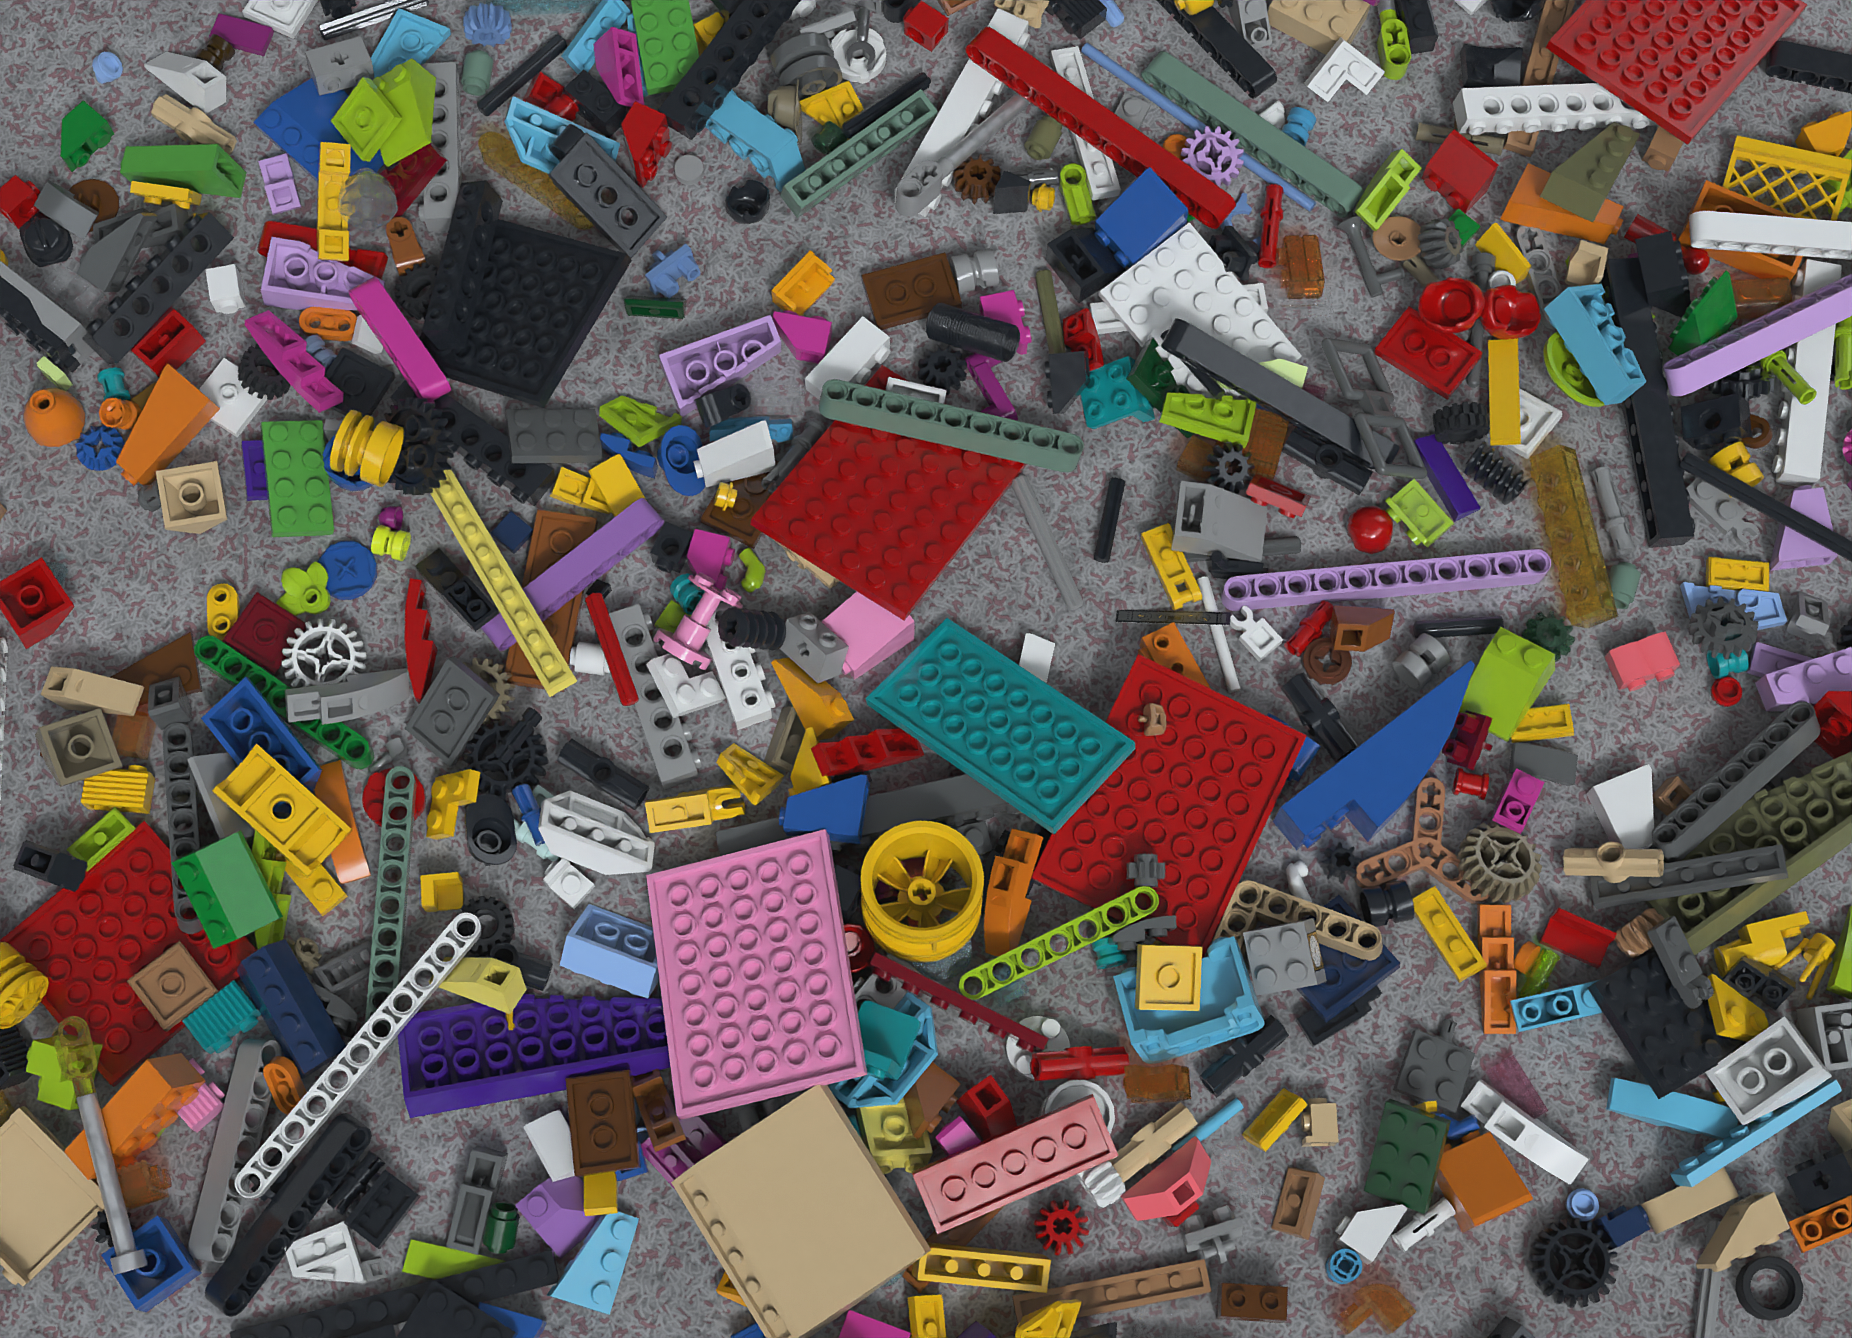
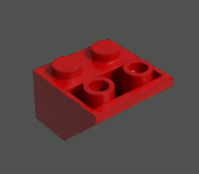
M635 101L621 126L626 151L638 186L644 188L648 180L652 181L658 171L657 164L661 157H667L671 150L672 142L670 141V129L668 128L666 115Z
M170 306L131 348L130 352L159 378L167 364L177 370L206 340L191 323Z

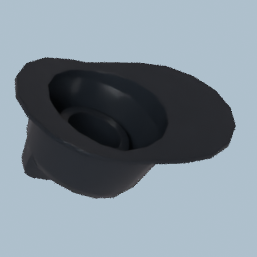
M41 211L19 228L26 254L31 262L38 267L64 262L71 256L73 243L69 231Z
M484 794L477 796L476 802L469 804L465 812L467 848L472 857L484 863L485 866L504 864L513 858L517 850L514 817L511 808L503 799L496 795Z

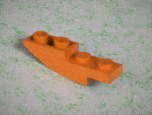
M1011 829L1003 857L995 856L985 904L984 942L985 953L999 957L1017 948L1032 902V900L1025 898L1042 844V836Z
M1852 1195L1788 1222L1801 1253L1852 1233Z

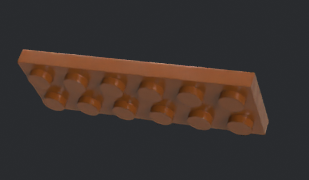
M537 509L522 589L593 535L597 530V518ZM585 589L542 622L569 667L570 653L572 647H574ZM518 642L509 647L504 672H509L512 676L507 680V683L545 689Z

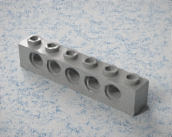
M456 62L421 64V66L436 77L435 95L443 94L441 97H435L431 142L435 146L445 145L439 150L447 161L439 170L445 172L441 175H435L420 193V196H424V204H419V217L421 222H425L428 232L449 230L462 183L460 74ZM438 119H444L440 123H434ZM438 197H446L442 201H435V199Z
M636 604L609 613L639 697L635 707L663 789L665 790L699 778L697 769L701 768L702 765L697 750L690 751L687 741L691 740L692 736L687 722L680 723L679 717L673 718L662 696L656 701L646 698L651 691H659L650 671L647 673L637 671L641 664L648 663L653 658L663 656L659 642L655 643L649 633V630L654 629L649 612L642 613L640 604ZM633 636H641L643 638V641L638 645L628 644V640ZM662 718L672 720L671 725L665 729L658 728L656 724ZM671 746H678L682 749L681 753L675 757L665 754Z

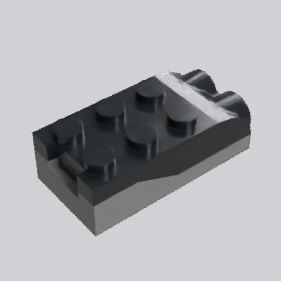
M0 261V318L5 321L4 325L16 336L21 333L27 338L25 341L36 352H45L48 355L47 359L60 370L65 367L73 373L94 351L82 340L87 332L81 323Z

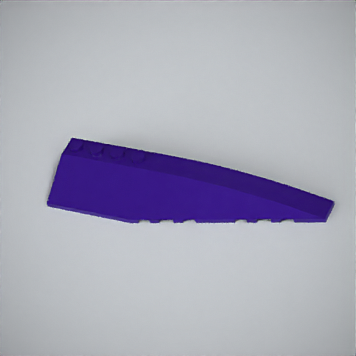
M523 994L513 1009V1023L515 1025L513 1030L508 1028L505 1012L476 1002L416 1013L398 1034L403 1095L410 1118L566 1090V1078L622 1070H631L632 1076L650 1073L655 1069L671 1068L662 999L612 997L611 1000H596L595 996H583L582 999H564V995H550V998H535L534 994Z

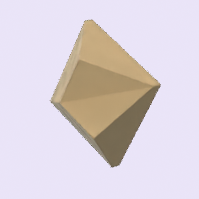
M217 461L156 471L166 530L202 534L227 520L226 498Z

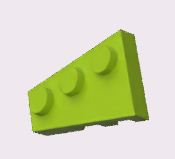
M1167 393L1159 422L1221 442H1231L1234 446L1241 444L1245 449L1249 440L1257 403L1248 398L1246 400H1234L1232 396L1223 395L1220 399L1216 400L1205 398L1202 394Z

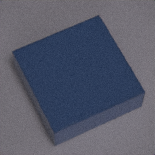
M510 511L494 528L491 535L515 554L532 536L533 529Z

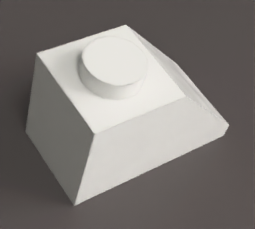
M1401 1204L1356 1212L1351 1218L1345 1215L1335 1230L1339 1234L1335 1243L1344 1249L1355 1251L1360 1256L1361 1261L1368 1265L1374 1261L1406 1212L1407 1207Z

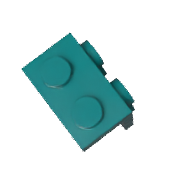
M1126 356L1090 371L1091 382L1080 394L1087 427L1097 429L1131 415L1142 422L1155 419L1153 411L1155 407L1126 379L1136 361L1135 359Z
M864 1001L859 1009L858 1018L867 1074L880 1080L888 1077L898 1081L921 1023L913 1016L871 1001Z

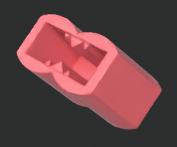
M1660 632L1639 641L1619 646L1610 650L1605 656L1618 689L1621 690L1628 687L1630 692L1646 686L1647 680L1656 678L1657 682H1661L1675 675L1674 671L1680 665L1666 632Z

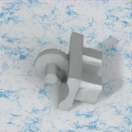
M1228 1205L1212 1211V1217L1215 1222L1213 1226L1205 1228L1200 1215L1188 1217L1184 1221V1246L1187 1255L1202 1250L1205 1259L1216 1256L1220 1264L1227 1262L1225 1252L1236 1249L1233 1240L1243 1237L1242 1228H1244L1241 1218H1235Z

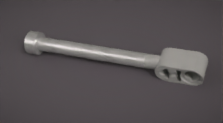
M1018 93L1014 94L937 162L924 161L915 167L897 185L895 207L898 213L907 217L920 213L940 195L942 180L1031 104V102Z

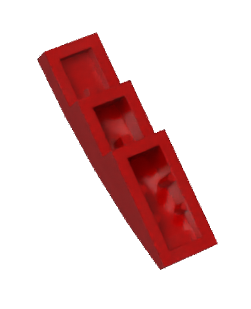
M410 578L405 606L404 639L407 667L413 693L417 703L420 704L430 688L438 649L434 641L428 640L432 618L428 610L422 609L426 587L422 580Z
M901 728L875 729L868 735L847 736L839 742H821L811 748L822 777L873 770L924 756L919 741Z

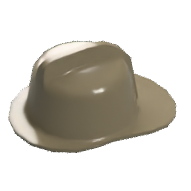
M797 79L796 85L780 86L777 90L770 91L767 109L769 115L778 125L796 131L798 143L801 144L802 111L798 94L799 79Z

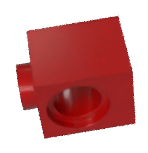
M922 0L915 8L911 7L903 18L904 34L931 52L948 33L949 18Z
M14 175L0 188V213L19 229L40 211L34 204L41 192L31 181L23 182L17 175Z

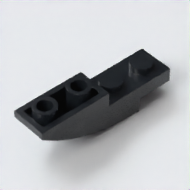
M440 548L415 565L418 572L433 587L445 604L475 632L500 613L493 603L467 575H464Z

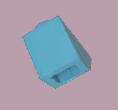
M1597 981L1511 1000L1510 1005L1518 1032L1603 1013L1588 990V987Z

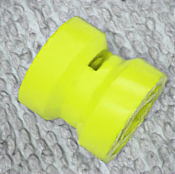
M379 525L373 535L371 552L380 556L385 554L391 555L392 559L403 561L410 546L411 534L402 530L397 532L391 531L390 527Z

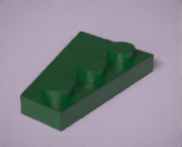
M1154 337L1145 342L1126 379L1161 413L1167 393L1190 394L1186 386L1176 384L1171 373L1174 369L1169 360L1163 361L1155 349L1159 345ZM1176 428L1187 439L1195 435V433Z

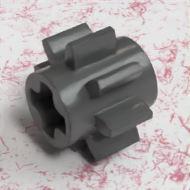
M1136 854L1134 855V863L1127 864V879H1134V887L1147 886L1155 888L1158 887V879L1165 878V863H1158V855Z

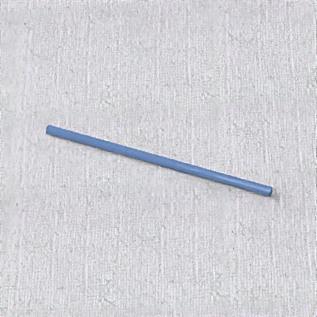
M1089 43L1084 44L1081 49L1084 55L1193 131L1198 130L1201 134L1204 133L1206 127L1204 123ZM1244 152L1242 157L1238 158L1244 161L1243 166L1270 185L1277 184L1282 186L1283 194L1309 212L1316 205L1317 202Z

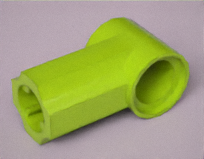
M1071 163L1065 165L1060 173L1059 191L1063 195L1071 225L1087 224L1095 220L1096 215L1086 184V172L1078 164ZM1074 178L1078 180L1079 183L1069 184L1068 182H1066V179Z

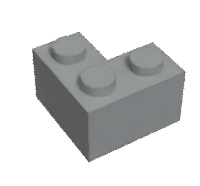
M1852 1002L1796 1009L1801 1035L1827 1070L1852 1068V1045L1850 1035H1852Z

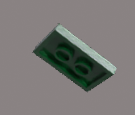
M1393 1099L1387 1100L1364 1191L1425 1214L1429 1210L1451 1120Z

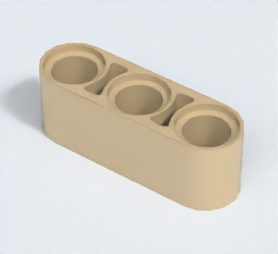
M1725 1167L1693 1187H1677L1642 1203L1641 1206L1647 1213L1655 1234H1658L1738 1197L1739 1194Z

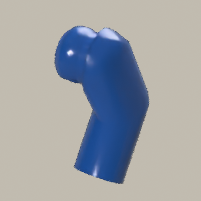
M1435 1113L1437 1116L1451 1120L1447 1138L1453 1141L1481 1128L1474 1114L1457 1121L1443 1113Z

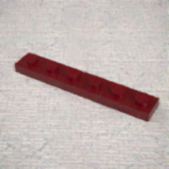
M877 952L874 953L868 965L874 969L872 972L874 976L887 982L893 978L903 983L901 989L915 996H918L921 992L931 997L929 1003L945 1011H947L948 1007H951L960 1012L958 1016L960 1019L976 1025L977 1021L989 1026L987 1032L1001 1039H1005L1007 1035L1017 1040L1016 1046L1028 1053L1033 1054L1034 1050L1043 1051L1049 1038Z

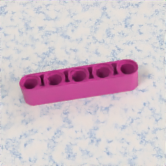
M376 277L348 291L353 304L418 398H427V402H432L451 391L445 375Z

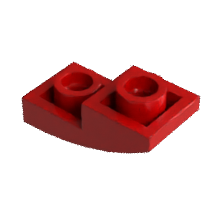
M1084 308L1064 318V343L1072 349V352L1086 351L1089 353L1090 371L1103 367L1101 344L1090 310Z

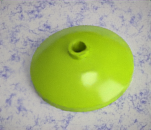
M1557 331L1552 334L1544 344L1543 355L1546 370L1554 384L1567 397L1577 403L1592 407L1605 406L1597 398L1595 389L1589 379L1580 371V365L1573 354L1566 349L1564 340Z

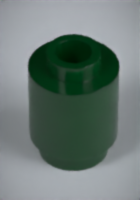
M495 1202L487 1212L482 1242L493 1253L503 1254L515 1247L520 1215L517 1213L518 1209L514 1204Z

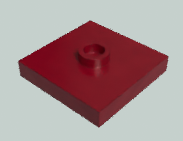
M256 592L222 642L272 676H275L282 666V661L288 658L283 655V648H293L287 643L288 637L298 640L295 629L300 628L304 633L307 629L304 621Z

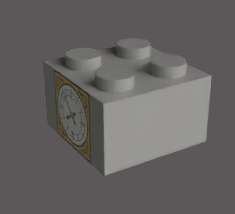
M1313 918L1243 932L1256 996L1314 986L1327 981Z

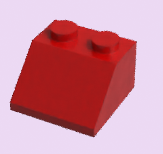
M1454 129L1426 165L1422 179L1431 191H1438L1443 195L1452 208L1460 209L1466 214L1488 191L1499 165Z
M42 557L0 581V611L26 649L52 635L75 607Z

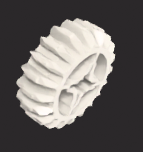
M318 619V627L313 628L312 624L308 621L305 623L307 629L305 633L300 628H296L295 634L299 639L288 637L287 643L293 648H283L282 651L284 656L289 657L282 661V667L291 668L284 673L286 679L295 678L291 683L292 688H299L302 685L303 687L346 682L347 675L358 674L355 671H365L366 665L358 662L367 658L366 652L359 651L364 647L363 642H353L357 637V633L351 631L345 635L348 628L345 623L341 624L338 629H335L336 621L334 619L329 621L328 627H324L323 619ZM323 638L318 648L302 651L310 642ZM334 640L339 641L347 648L350 660L343 659L342 655H338L333 651ZM326 650H328L331 662L323 665L321 671L320 662L317 658H322L321 655L326 654ZM299 660L306 661V664L316 669L315 681L303 674L298 665ZM346 669L337 679L324 682L330 672Z

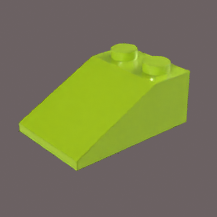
M412 58L396 65L389 72L372 80L402 117V120L380 148L383 162L388 167L431 143L436 77Z
M1500 627L1485 649L1468 683L1459 712L1468 710L1493 718L1488 730L1489 733L1508 742L1554 673L1555 654Z

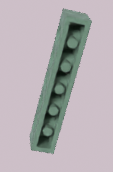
M920 89L785 184L780 194L781 198L796 218H799L933 123L938 114L937 109Z

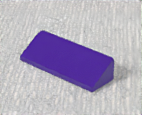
M1435 434L1414 440L1426 467L1427 477L1453 521H1458L1480 510L1481 507L1442 442L1437 441Z

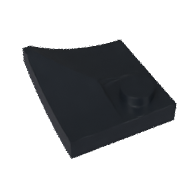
M1464 44L1460 51L1463 87L1520 86L1523 48H1484Z

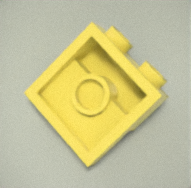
M904 1098L896 1105L856 1108L862 1134L861 1139L883 1174L890 1173L894 1168H905L906 1172L912 1173V1171L928 1164L933 1154L928 1131L926 1130L919 1140L913 1137Z

